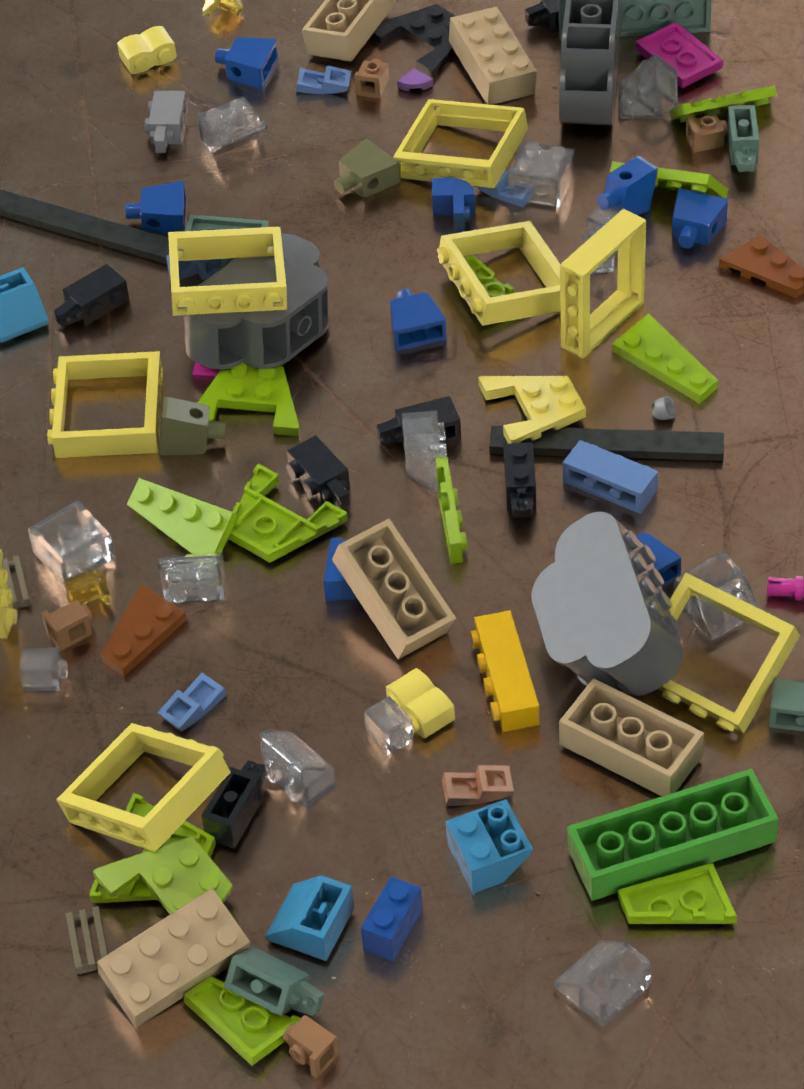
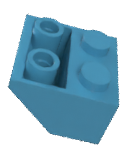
M24 267L0 276V343L50 324L35 284Z
M507 799L446 821L447 845L472 894L503 883L533 853V848Z
M322 875L294 883L268 929L265 940L327 961L354 910L352 886Z

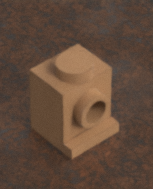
M380 59L364 60L359 71L355 73L356 95L381 99L389 81L388 63H384ZM367 82H374L375 87L366 86Z
M717 114L693 119L692 115L686 116V138L693 153L724 147V136L728 134L725 120H719Z
M77 600L60 607L52 613H49L47 610L42 612L46 633L60 651L93 634L90 624L93 621L92 614L85 604L81 606Z
M306 1015L297 1023H292L283 1035V1040L289 1045V1053L292 1058L302 1065L308 1064L311 1069V1075L316 1079L339 1055L337 1036Z

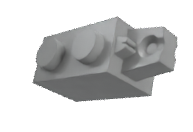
M154 91L153 101L148 102L149 118H145V133L150 135L151 144L156 146L155 153H166L168 144H182L188 112L185 91Z

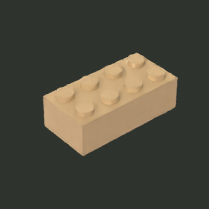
M325 0L302 29L307 54L352 61L396 4V0Z
M497 7L450 18L449 42L486 104L493 105L535 94L537 70Z
M390 519L338 545L332 561L397 659L408 655L449 632L456 620L455 615Z
M594 678L559 721V745L660 796L675 793L703 756L704 732Z
M211 888L98 960V974L134 1027L137 1028L183 998L186 992L209 976L215 977L229 968L232 957L250 948V941L214 889Z

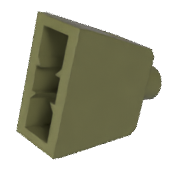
M366 138L339 160L340 177L334 180V186L340 194L352 189L361 197H368L400 183L399 162Z
M164 397L159 455L204 454L206 452L207 438L225 439L226 423L209 421L210 407L205 404Z

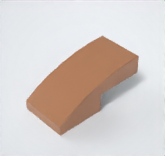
M478 765L475 773L444 772L442 777L446 806L481 804L512 796L514 793L510 767L506 765Z

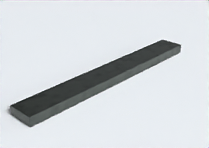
M0 189V216L167 264L166 256L169 255L168 237Z
M491 425L489 452L490 454H504L503 444L508 443L503 435V426ZM552 427L541 432V437L534 441L530 438L521 441V443L533 442L534 455L568 456L579 440H582L625 458L723 461L724 433L591 428H561L555 430Z

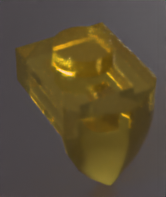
M205 0L203 15H211L218 7L239 15L244 7L240 0Z
M92 569L64 580L69 603L77 600L82 605L97 598H101L105 605L110 603V584L100 570Z

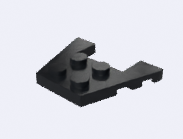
M435 4L382 21L371 35V38L383 44L400 33L404 34L429 51L428 54L416 60V67L433 78L438 73L437 69L447 63L448 56L454 51L449 42L450 18L455 17V15L440 5Z

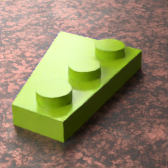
M448 457L436 458L438 500L451 564L463 563L462 550H467V540L465 532H460L459 529L463 527L461 510H456V506L459 505L457 489L452 487Z
M713 863L618 889V899L629 924H736L737 915Z

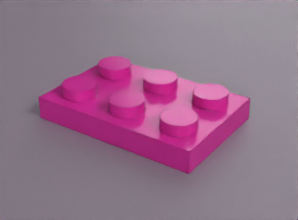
M677 22L637 40L635 44V49L682 88L723 68V59Z

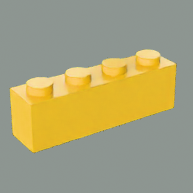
M511 611L474 617L475 630L470 631V638L473 649L478 648L480 654H477L480 673H486L487 678H483L487 697H493L494 702H490L493 720H499L502 732L540 725L539 703Z

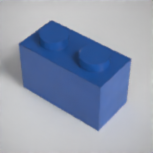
M392 876L389 878L361 926L364 951L394 962L423 911L421 887Z

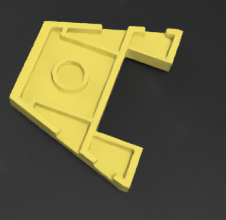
M568 376L478 377L479 388L485 400L515 395L528 419L527 421L503 425V435L508 444L521 443V441L528 438L534 441L541 437V432L552 427L558 430L586 417V407Z

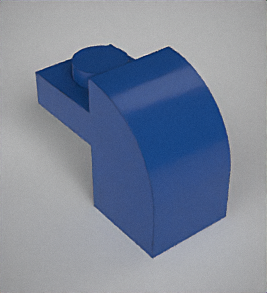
M432 178L433 216L453 215L454 233L465 232V222H470V215H476L473 187L468 182L458 178Z

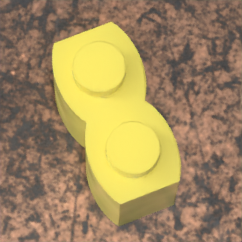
M163 26L151 27L140 35H130L117 42L119 56L131 74L147 71L154 65L167 64L177 57L175 43Z
M417 668L386 686L387 698H385L387 707L393 714L398 713L404 718L407 728L412 733H417L421 737L427 738L455 720L454 705L451 700Z

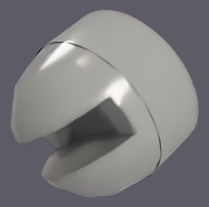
M661 397L652 404L651 412L656 419L668 420L675 417L676 410L671 397Z

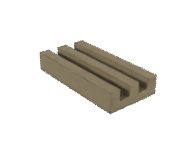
M19 555L13 556L14 561L8 562L7 558L3 559V568L8 572V588L13 592V608L18 609L31 606ZM12 569H16L23 597V600L17 601L10 573Z
M92 907V911L87 913L85 909L79 910L78 915H73L72 912L66 913L77 975L98 970L88 922H95L102 959L108 953L99 907ZM80 923L88 964L82 965L75 927V924Z

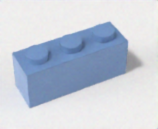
M579 440L563 461V483L641 514L658 490V471L599 448L596 445Z

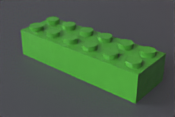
M751 768L567 826V849L593 901L618 893V889L696 868L777 842L779 818Z

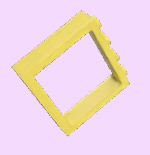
M428 99L393 156L399 162L400 178L432 182V178L452 177L462 179L471 186L495 188L528 131L525 109ZM437 125L505 132L489 160L421 153Z
M622 209L560 264L561 347L582 359L644 304L645 219ZM618 250L617 290L590 314V274Z
M531 221L441 236L440 246L437 248L439 263L444 266L449 279L455 283L461 297L465 298L472 314L476 315L482 326L561 311L560 263ZM519 247L546 288L490 297L464 256Z
M280 227L168 232L173 316L287 310V287ZM274 256L277 282L180 287L178 261Z
M160 351L59 356L58 368L53 369V382L56 388L51 389V401L54 409L49 410V420L52 429H48L47 432L48 444H53L56 458L159 453L163 381ZM147 376L144 427L64 431L68 380Z
M685 573L670 599L672 607L669 610L676 621L692 595L776 637L777 640L735 713L672 680L658 689L663 692L662 696L668 701L677 705L682 701L690 706L689 710L703 719L709 715L717 720L716 724L722 729L731 732L736 729L744 734L771 688L774 679L779 674L799 639L800 634L795 626Z
M131 723L56 800L69 823L156 852L231 772L223 758V752L215 746H207L197 743L192 739L187 740L177 737L172 733H164L148 726L144 727ZM143 752L193 766L145 817L96 801Z

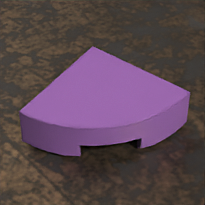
M415 68L397 80V88L404 91H410L409 88H422V90H426L433 86V78Z

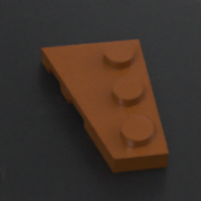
M762 235L755 237L719 259V267L726 270L731 267L741 271V276L751 279L753 276L766 282L767 287L796 298L804 293V267Z
M141 584L100 654L102 662L122 676H125L187 620L186 612Z

